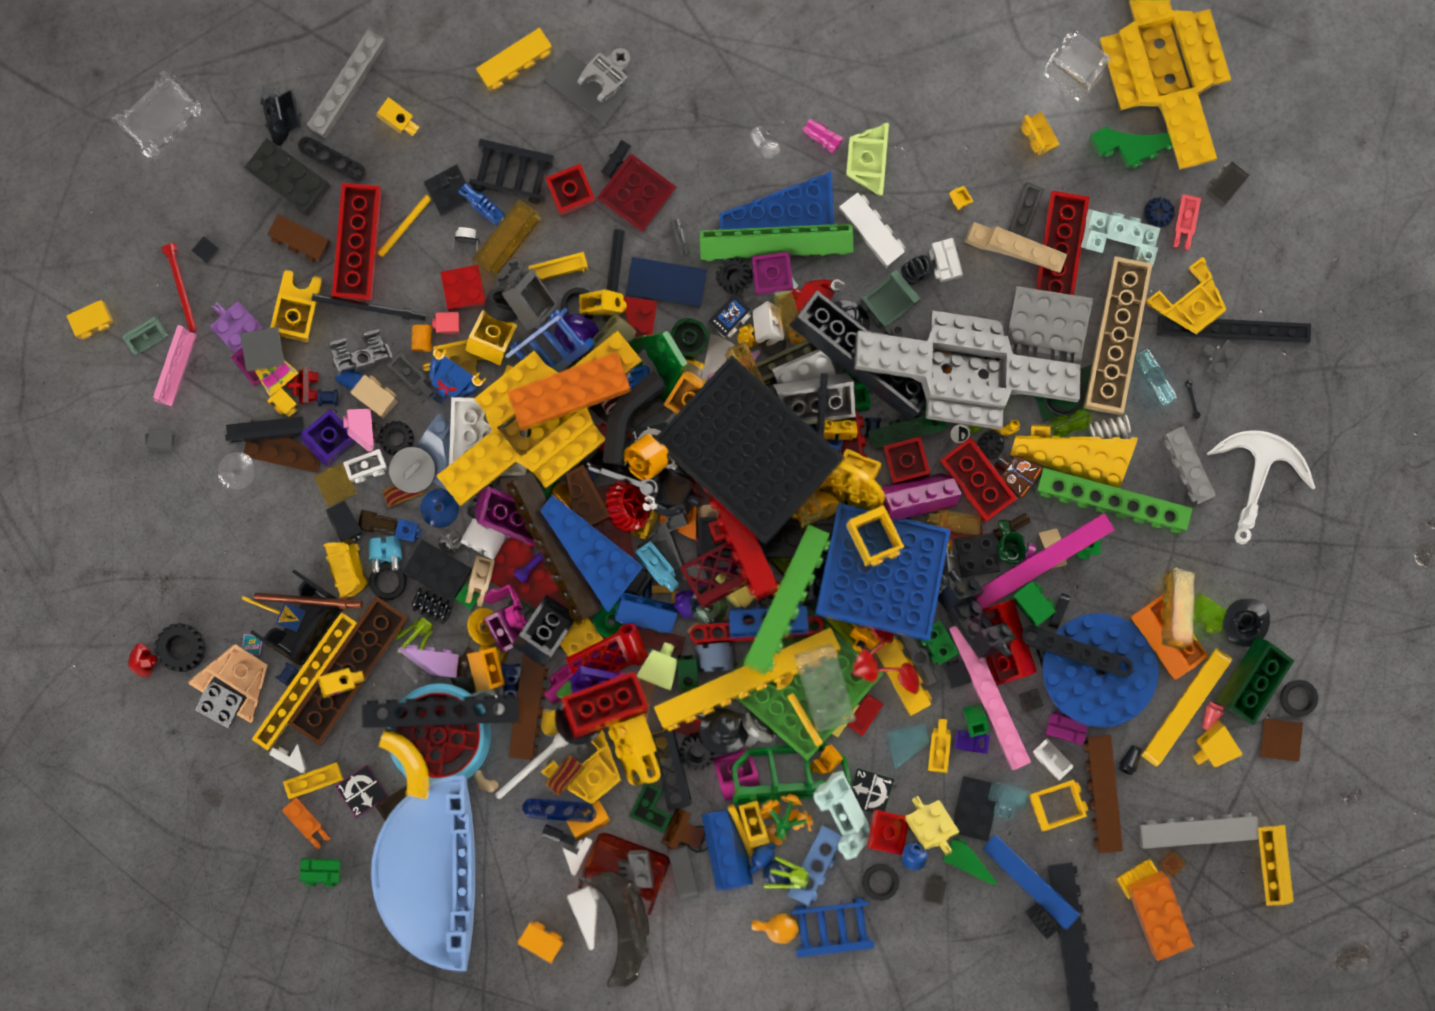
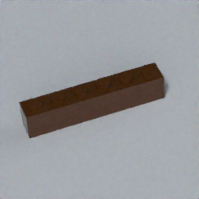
M523 654L517 694L520 705V722H513L509 757L533 760V756L537 757L538 745H535L536 737H540L541 732L538 720L543 715L544 707L540 706L541 699H545L546 688H543L544 680H548L549 669L546 668V664L542 667L525 654Z
M1111 735L1086 737L1083 746L1084 753H1088V760L1085 761L1086 772H1090V780H1087L1088 791H1092V799H1089L1090 811H1094V818L1091 819L1092 830H1096V838H1093L1094 849H1098V853L1123 851L1112 738Z

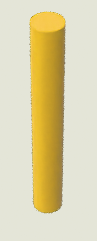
M792 693L787 696L816 747L823 744L795 694Z
M731 804L727 809L748 856L752 857L754 848H751L746 830L735 805Z

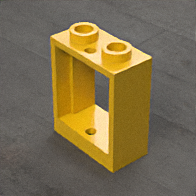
M884 505L850 519L846 524L865 566L871 564L872 566L879 565L883 562L882 559L887 557L893 559L900 555V551L904 547ZM879 519L893 548L870 557L857 528Z
M1069 780L1029 794L1042 832L1087 816L1088 808L1085 800L1081 801L1079 794L1082 791L1078 782L1075 783L1074 780ZM1069 786L1078 814L1048 824L1039 796Z

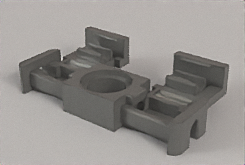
M380 329L363 333L362 339L364 342H367V348L351 352V354L345 348L347 346L346 338L329 343V349L333 356L332 366L333 368L336 367L335 373L337 376H340L341 372L355 369L357 372L374 367L376 362L387 359L389 362L391 361L393 355L388 344L384 343L383 346L379 335ZM363 356L367 359V362L360 363L357 358Z

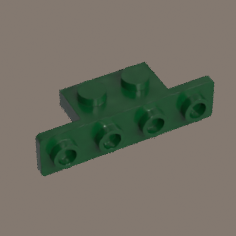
M916 415L910 421H891L888 426L870 430L868 434L872 448L878 449L886 445L946 430L947 427L945 421L926 419V415L921 417Z

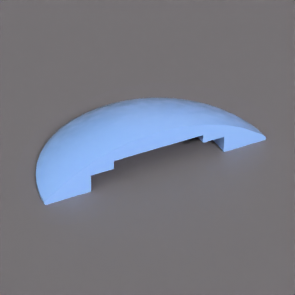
M458 775L429 782L428 800L408 795L395 807L378 835L372 857L371 879L374 899L383 922L394 938L407 951L428 964L452 971H466L471 947L475 907V843L466 776Z

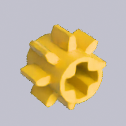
M751 324L739 328L740 333L737 335V340L740 345L746 346V349L759 345L756 342L755 330Z

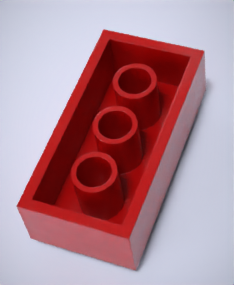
M971 437L940 459L939 463L950 477L955 479L959 490L984 523L1017 499Z
M635 671L561 698V705L574 739L647 713L648 704Z

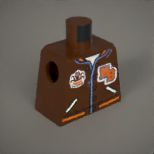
M1016 455L1011 462L1000 456L994 465L1003 471L1002 479L1020 500L1024 498L1043 470L1042 467Z

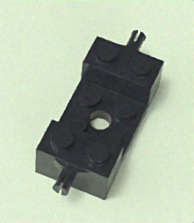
M955 570L950 571L948 576L953 583L948 584L938 595V601L978 659L1000 652L1003 653L1005 658L1010 657L1012 652L1008 646L1016 637L1006 623L993 626L992 622L983 612L981 606L976 601L984 593L978 581L974 577L960 579Z

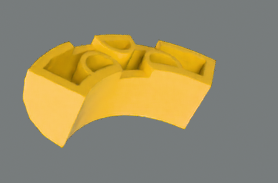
M386 728L379 747L394 754L403 765L407 776L406 795L428 800L429 775L421 753L406 737Z

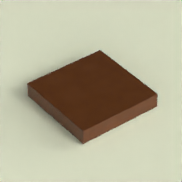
M1263 719L1260 757L1299 762L1303 723Z

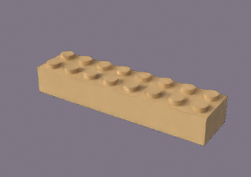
M1116 256L1112 260L1084 409L1118 416L1124 413L1153 264Z

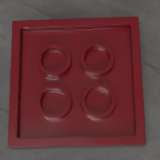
M631 153L598 195L597 200L643 233L677 187Z

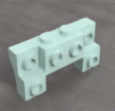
M1088 209L1085 234L1081 247L1103 253L1106 239L1108 238L1135 245L1132 260L1154 265L1158 247L1155 246L1160 228L1140 223L1141 219L1130 216L1129 219H1125L1124 214L1113 212L1110 215Z
M843 771L832 773L828 781L819 785L813 795L821 811L830 809L842 834L838 842L839 850L843 853L845 860L856 858L861 849L867 844L870 826Z

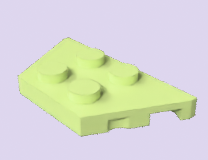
M884 123L879 127L871 128L849 138L846 176L879 196H883L889 123Z

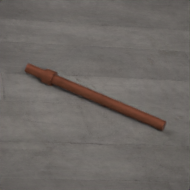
M257 592L254 594V599L261 601L336 606L339 609L363 608V601L350 600L345 597L333 599Z

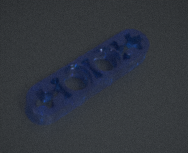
M528 799L522 805L525 815L533 819L587 823L593 821L596 817V810L593 805L585 802ZM532 805H534L536 809H532L530 812L528 808H531ZM554 806L555 810L551 814H546V808ZM566 808H573V812L570 815H564ZM587 809H589L591 813H587V816H585L582 812H587Z

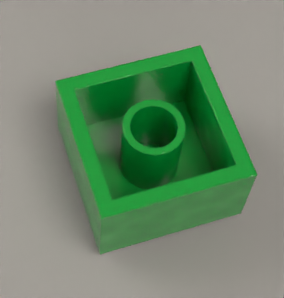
M1031 581L1013 595L1011 599L1014 600V603L1029 622L1037 627L1056 612L1054 609L1056 606L1049 597L1047 599L1042 594L1044 590L1037 582L1034 584Z

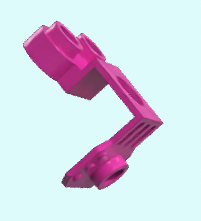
M507 585L499 590L492 589L487 591L483 601L488 604L498 602L511 594L514 605L505 609V616L511 627L515 626L517 631L522 630L527 623V619L524 614L520 615L519 611L523 610L516 589Z

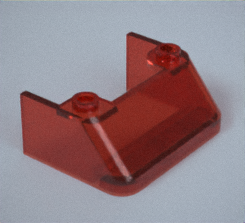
M600 833L586 862L578 888L582 889L586 878L600 880L604 874L620 879L617 861L628 859L629 851L648 850L654 886L653 888H640L639 894L643 899L651 901L647 912L648 915H651L669 868L670 858L663 853L615 835ZM624 880L633 884L632 880Z

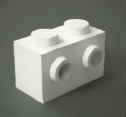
M380 449L343 462L349 480L351 482L355 481L356 484L366 481V477L371 475L374 477L381 476L388 469Z

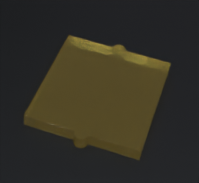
M343 463L331 469L327 468L325 472L314 477L328 507L340 501L343 502L346 498L357 494L352 482L349 480Z

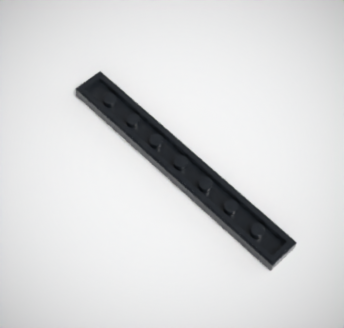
M1158 316L1157 336L1310 343L1311 323L1216 319L1196 335L1170 318Z

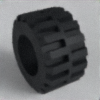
M182 623L171 624L169 627L162 629L163 632L157 635L159 638L157 641L155 640L156 648H154L155 653H157L156 658L161 662L162 666L176 672L193 670L196 665H200L201 659L205 657L203 655L204 651H206L204 643H206L205 639L202 638V634L196 628ZM179 636L186 637L191 645L189 654L183 659L174 658L170 652L172 641Z

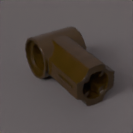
M361 510L358 525L364 531H377L394 535L398 519L378 515V513Z

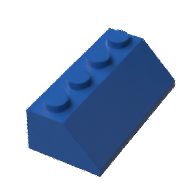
M736 808V810H737V812H738V814H739V817H740L739 808ZM723 810L703 814V826L716 891L753 884L752 873L748 871L750 869L748 854L729 811Z

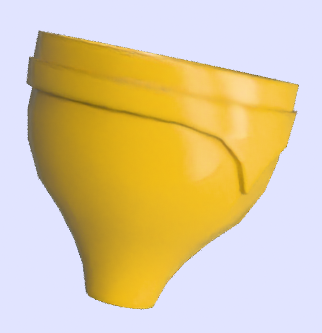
M817 489L811 495L810 507L813 516L817 520H824L836 513L837 505L840 502L831 493Z

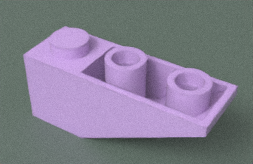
M406 645V648H398L400 653L429 675L456 678L459 655L452 654V650L440 649V652H434L435 648L423 647V650H418L416 645Z

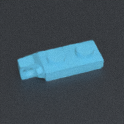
M651 541L635 551L636 557L661 586L665 584L671 592L678 588L679 583L674 579L676 576L674 569Z

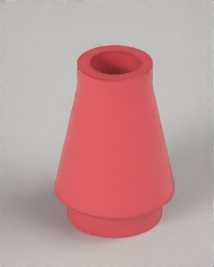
M1210 701L1209 705L1206 706L1202 728L1208 730L1216 721L1220 720L1225 713L1223 712L1224 707Z

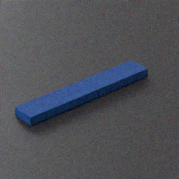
M997 834L982 848L1066 930L1080 917V914Z

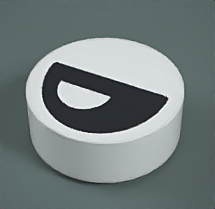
M962 424L954 426L950 433L952 441L957 444H962L970 436L969 429Z

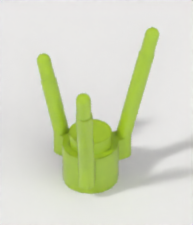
M421 617L420 620L416 619L412 625L401 632L396 640H399L414 629L415 632L401 648H406V645H409L418 634L422 637L425 634L418 649L423 650V647L433 633L431 629L434 626L424 617Z
M775 856V860L796 871L787 873L772 869L770 872L789 877L790 882L793 884H766L763 887L771 889L795 888L801 890L802 887L807 886L809 872H805V868L798 867Z

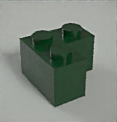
M644 783L629 817L664 833L672 815L655 807L663 789L651 783Z

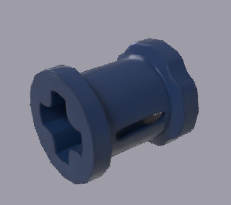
M318 389V406H322V404L338 406V389H334V391Z
M865 418V422H867L865 438H869L868 432L870 430L880 428L882 418Z
M286 662V667L275 678L289 687L299 670Z

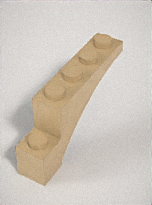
M976 222L969 226L963 242L978 249L1018 258L1057 273L1061 272L1067 256L1063 252L996 226L991 229Z

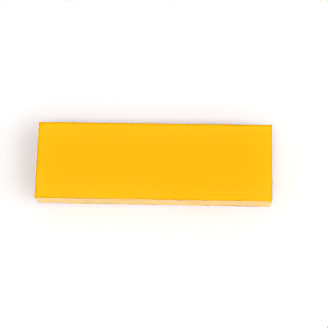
M338 762L282 782L290 800L343 781L344 778Z

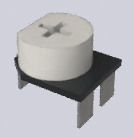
M459 227L454 237L453 250L455 241L476 244V251L478 253L480 240L475 238L476 230Z

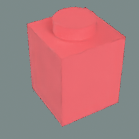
M459 312L436 313V318H432V327L436 329V333L460 334Z

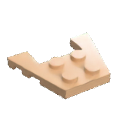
M233 644L191 678L188 684L203 693L214 676L246 696L236 715L252 723L267 664L236 644Z

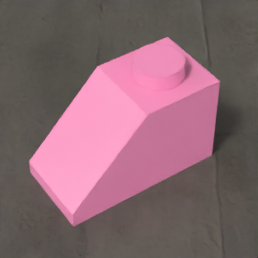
M371 409L347 410L346 416L343 417V427L347 428V434L368 452L372 451L374 443Z

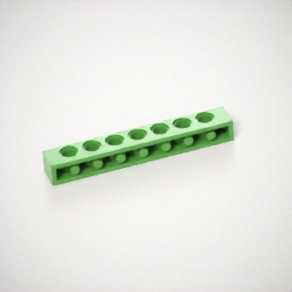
M1043 468L1036 490L1044 498L1051 499V496H1054L1063 503L1069 504L1072 501L1076 502L1077 506L1088 509L1090 506L1096 508L1095 511L1107 514V511L1113 512L1115 517L1125 519L1126 516L1131 517L1134 522L1144 524V521L1152 523V527L1162 529L1163 526L1168 527L1171 532L1177 534L1187 531L1193 509ZM1060 482L1063 485V490L1060 492L1055 491L1053 483ZM1079 487L1081 489V496H1074L1072 488ZM1091 492H1097L1100 495L1098 502L1091 500ZM1116 497L1119 502L1118 506H1111L1109 498ZM1129 502H1134L1137 505L1135 512L1128 510L1127 505ZM1147 507L1155 509L1156 514L1154 517L1147 515ZM1166 512H1171L1174 515L1173 522H1168L1165 519Z

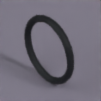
M1080 385L1079 403L1073 410L1068 412L1055 410L1050 405L1048 398L1044 397V402L1047 408L1054 414L1068 416L1080 409L1084 400V392Z

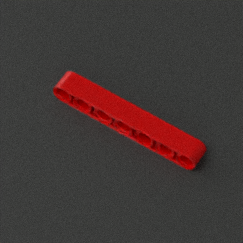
M808 617V633L789 634L788 637L784 636L783 639L807 638L822 632L823 621L819 617ZM744 621V623L752 625L754 621ZM729 623L695 625L690 631V640L695 645L752 642L756 639V637L730 638ZM817 623L820 628L817 631H812L809 628V624ZM714 630H721L723 636L720 638L714 637L712 634ZM696 631H701L704 637L696 639L693 634Z

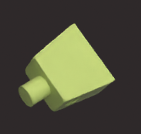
M664 642L660 652L652 650L638 672L637 678L671 691L677 668V659L671 657L675 646Z

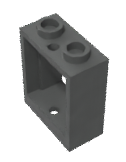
M533 268L520 273L502 293L527 331L533 328L537 329L543 325L544 321L549 318V315L558 306ZM524 288L540 309L536 314L521 294Z

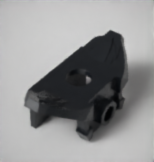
M263 86L260 105H263L265 127L273 143L282 145L287 139L289 132L301 126L293 90L280 94L270 86Z

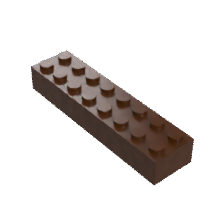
M376 596L321 674V676L345 669H350L351 673L361 670L364 681L354 684L355 688L323 699L317 680L287 724L317 745L322 746L410 619ZM345 678L339 679V682L341 684H346L347 680Z

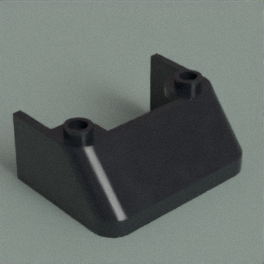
M295 569L292 573L304 580L299 587L300 596L338 599ZM301 604L299 608L306 612L297 632L288 628H284L283 631L279 628H272L265 637L253 630L250 633L295 664L304 665L343 609H339L336 606Z

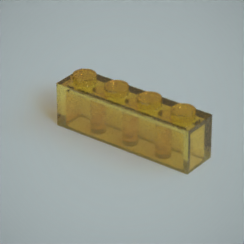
M518 199L505 218L500 221L495 231L487 238L481 249L476 252L472 260L496 278L542 217L533 208Z
M1173 568L1164 575L1162 645L1183 650L1192 644L1195 573Z

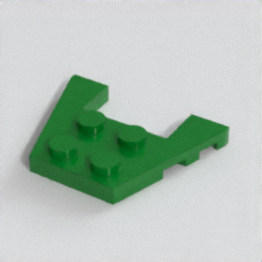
M668 331L637 338L634 337L628 344L637 355L646 350L648 358L652 360L658 374L664 380L663 384L667 389L659 395L664 404L684 373L688 363Z

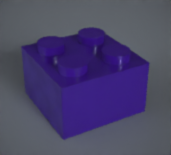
M331 409L301 433L302 442L326 467L356 442L347 434V428L343 427L342 420Z

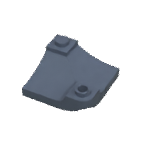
M437 414L416 447L426 451L431 456L435 465L433 482L448 491L437 475L449 466L451 423L440 414Z

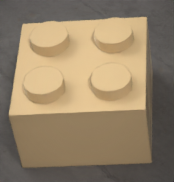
M364 375L350 393L385 420L399 403L395 399L397 395L387 387L381 388L382 384L372 375L369 378Z

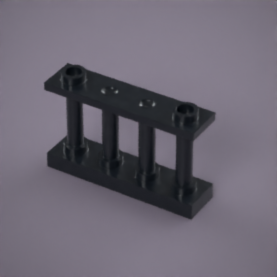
M479 140L478 147L482 150L483 156L477 180L470 179L469 181L470 186H473L474 190L483 192L486 189L529 199L528 202L533 204L545 202V197L540 195L546 168L554 165V155L489 140ZM493 153L500 154V157H502L495 184L484 182L490 155H493ZM511 157L519 158L518 161H520L514 189L503 186L508 162ZM530 161L536 162L538 165L532 193L521 191L527 164Z

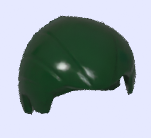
M999 520L998 527L1002 531L1003 536L997 546L998 556L1006 563L1018 564L1024 558L1027 546L1024 544L1025 538L1018 532H1010L1008 520Z

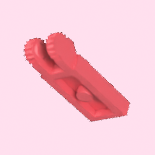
M1182 194L1173 247H1178L1182 233L1187 234L1184 244L1185 249H1190L1199 213L1200 197Z

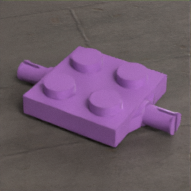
M238 301L226 310L218 302L212 306V309L218 313L219 317L210 328L234 353L242 348L240 333L264 329Z

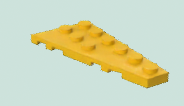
M1016 436L1010 455H1016L1027 461L1083 479L1120 488L1138 438L1120 439V437H1113V439H1101L1100 437L1070 436V438H1059V436H1052V438Z

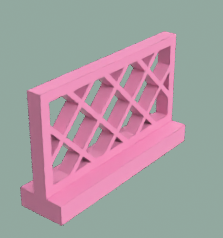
M177 325L153 396L154 401L173 407L197 337L196 334L189 332L183 326Z

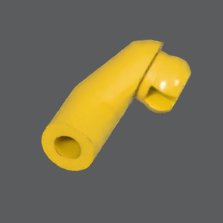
M1014 419L1001 429L992 428L991 431L1009 437L1019 431L1020 423Z

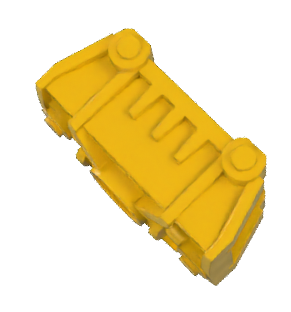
M344 542L323 544L328 555L326 559L330 565V574L334 579L335 587H338L339 598L354 597L369 586V578L365 576L358 553L360 548L357 543L349 546L344 544Z

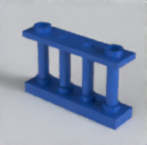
M564 308L559 312L557 309L549 315L550 319L519 343L517 340L508 347L509 351L505 356L509 358L515 353L522 361L527 355L521 348L529 343L545 364L559 373L593 346L594 341L590 337L585 341L583 339L580 340L562 318L568 310ZM554 322L559 325L573 342L575 349L571 352L569 349L566 350L549 330L548 327ZM541 332L559 352V357L561 358L559 361L552 360L535 340V337Z
M864 898L852 899L853 903L813 908H807L806 905L795 906V910H791V914H798L801 938L800 948L796 949L797 958L874 948V940H869V936L866 934L863 906L869 905V901H864ZM855 907L859 933V938H857L858 941L850 942V939H847L844 908ZM836 909L840 940H838V944L831 945L830 941H828L825 911ZM817 912L820 934L819 946L811 947V944H809L805 913Z

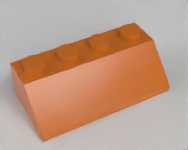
M1165 593L1131 616L1134 624L1139 628L1174 680L1192 670L1209 656Z

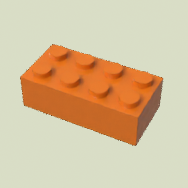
M1163 871L1126 885L1151 953L1157 961L1194 947L1169 878Z

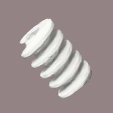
M1127 415L1123 416V421L1118 416L1115 422L1112 418H1109L1108 424L1104 419L1101 420L1100 425L1097 421H1094L1093 427L1089 423L1091 437L1113 439L1114 436L1120 437L1123 435L1127 439L1128 433L1131 434Z

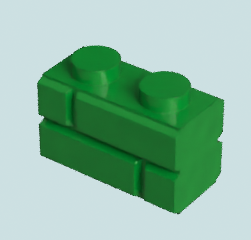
M302 858L300 860V882H305V886H316V883H324V887H336V883L341 882L342 861L339 859Z

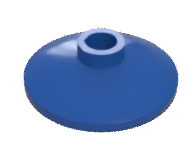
M438 489L429 492L423 498L420 511L426 523L433 527L442 528L455 521L459 512V505L450 492ZM439 504L442 505V510L436 511L435 507Z

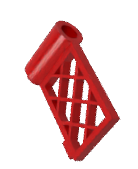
M630 623L620 627L618 633L565 659L574 675L580 668L572 664L577 659L583 660L582 667H585L587 662L590 661L595 662L593 669H598L599 665L603 664L607 665L605 671L615 673L632 664L643 665L649 655L636 625ZM617 640L618 644L615 650L608 649L609 644ZM596 650L601 651L597 659L590 657L592 652ZM605 652L613 654L609 662L602 660ZM617 655L625 658V661L619 664L614 663Z

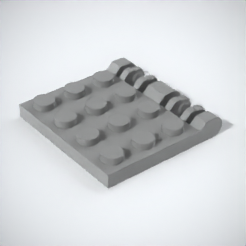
M1016 286L1007 334L1012 352L1014 343L1017 344L1015 355H1021L1022 344L1029 345L1026 356L1032 357L1033 346L1037 347L1035 358L1049 360L1051 349H1054L1053 360L1059 361V351H1067L1064 362L1070 363L1071 352H1073L1072 363L1081 364L1093 298Z

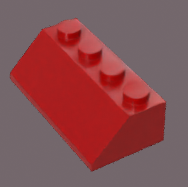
M1014 600L982 609L993 626L1006 623L1016 637L1008 646L1012 652L1010 657L1005 658L1002 652L986 657L996 686L1037 673L1030 648L1022 640L1023 627Z

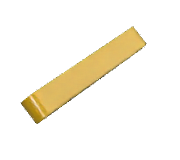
M1217 647L1214 649L1141 754L1143 758L1156 767L1159 766L1233 659Z

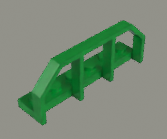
M824 742L817 751H824L828 744ZM789 745L749 748L732 766L731 773L734 784L733 804H747L753 801L764 803L768 800L783 801L780 799L781 796L787 797L788 794L798 797V800L812 799L818 786L827 781L816 780L813 782L809 760L807 761L802 757L807 782L778 784L773 755L797 752ZM839 753L843 757L840 763L850 785L851 777L847 757ZM767 755L772 785L739 787L737 771L749 757Z

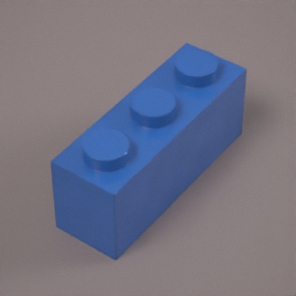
M623 593L620 596L615 610V621L621 624L632 623L639 628L654 629L659 633H671L677 616L674 604Z

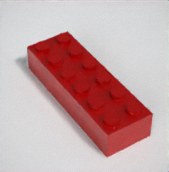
M342 183L332 297L361 302L373 301L382 198L380 186Z
M1051 191L1042 244L1063 252L1067 256L1060 273L1038 265L1035 289L1074 295L1089 196Z

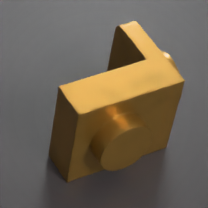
M656 582V585L652 586V594L671 593L672 604H674L676 600L674 597L679 592V589L671 592L665 584L661 586L660 583Z

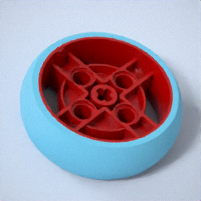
M437 683L413 690L399 703H406V699L415 698L417 702H421L425 698L436 697L437 701H445V697H456V701L464 700L466 696L473 695L460 687ZM481 704L475 707L477 715L485 713ZM439 706L436 709V714L438 715L440 711L446 712V708ZM401 707L398 709L397 715L399 718L406 717V708ZM427 710L419 714L418 717H424L427 714ZM490 723L476 724L477 733L467 731L466 724L387 728L411 740V743L419 750L427 767L429 782L458 775H465L466 780L469 779L484 763L491 744ZM419 727L425 730V735L422 738H417L415 735V730ZM441 730V734H444V737L436 741L437 738L434 737V733H438ZM457 733H461L463 736V741L460 744H455L453 741V737ZM435 749L441 752V757L438 760H433L431 757V752ZM464 749L474 750L471 758L461 768L443 774L444 764L454 761L462 754ZM390 752L393 762L395 763L397 768L406 776V772L403 765L398 760V758Z

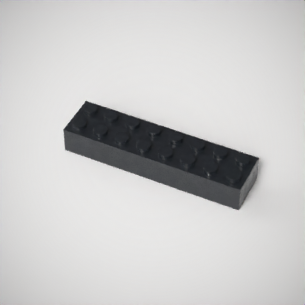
M816 290L808 298L789 326L908 421L915 417L927 401L922 383L911 377L855 369L856 334L858 331H869Z

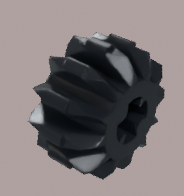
M920 255L906 262L901 267V273L908 284H916L930 277L934 272V268L928 256Z

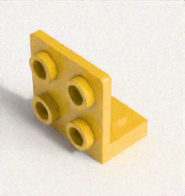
M1042 111L1032 117H1029L1028 114L1024 116L1021 130L1024 136H1028L1031 140L1030 146L1034 153L1037 152L1041 156L1060 145Z

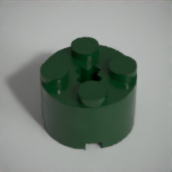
M684 318L674 324L670 335L683 357L693 359L703 354L708 346V332L705 325L692 318ZM686 335H689L690 337L694 336L692 338L693 341H685Z

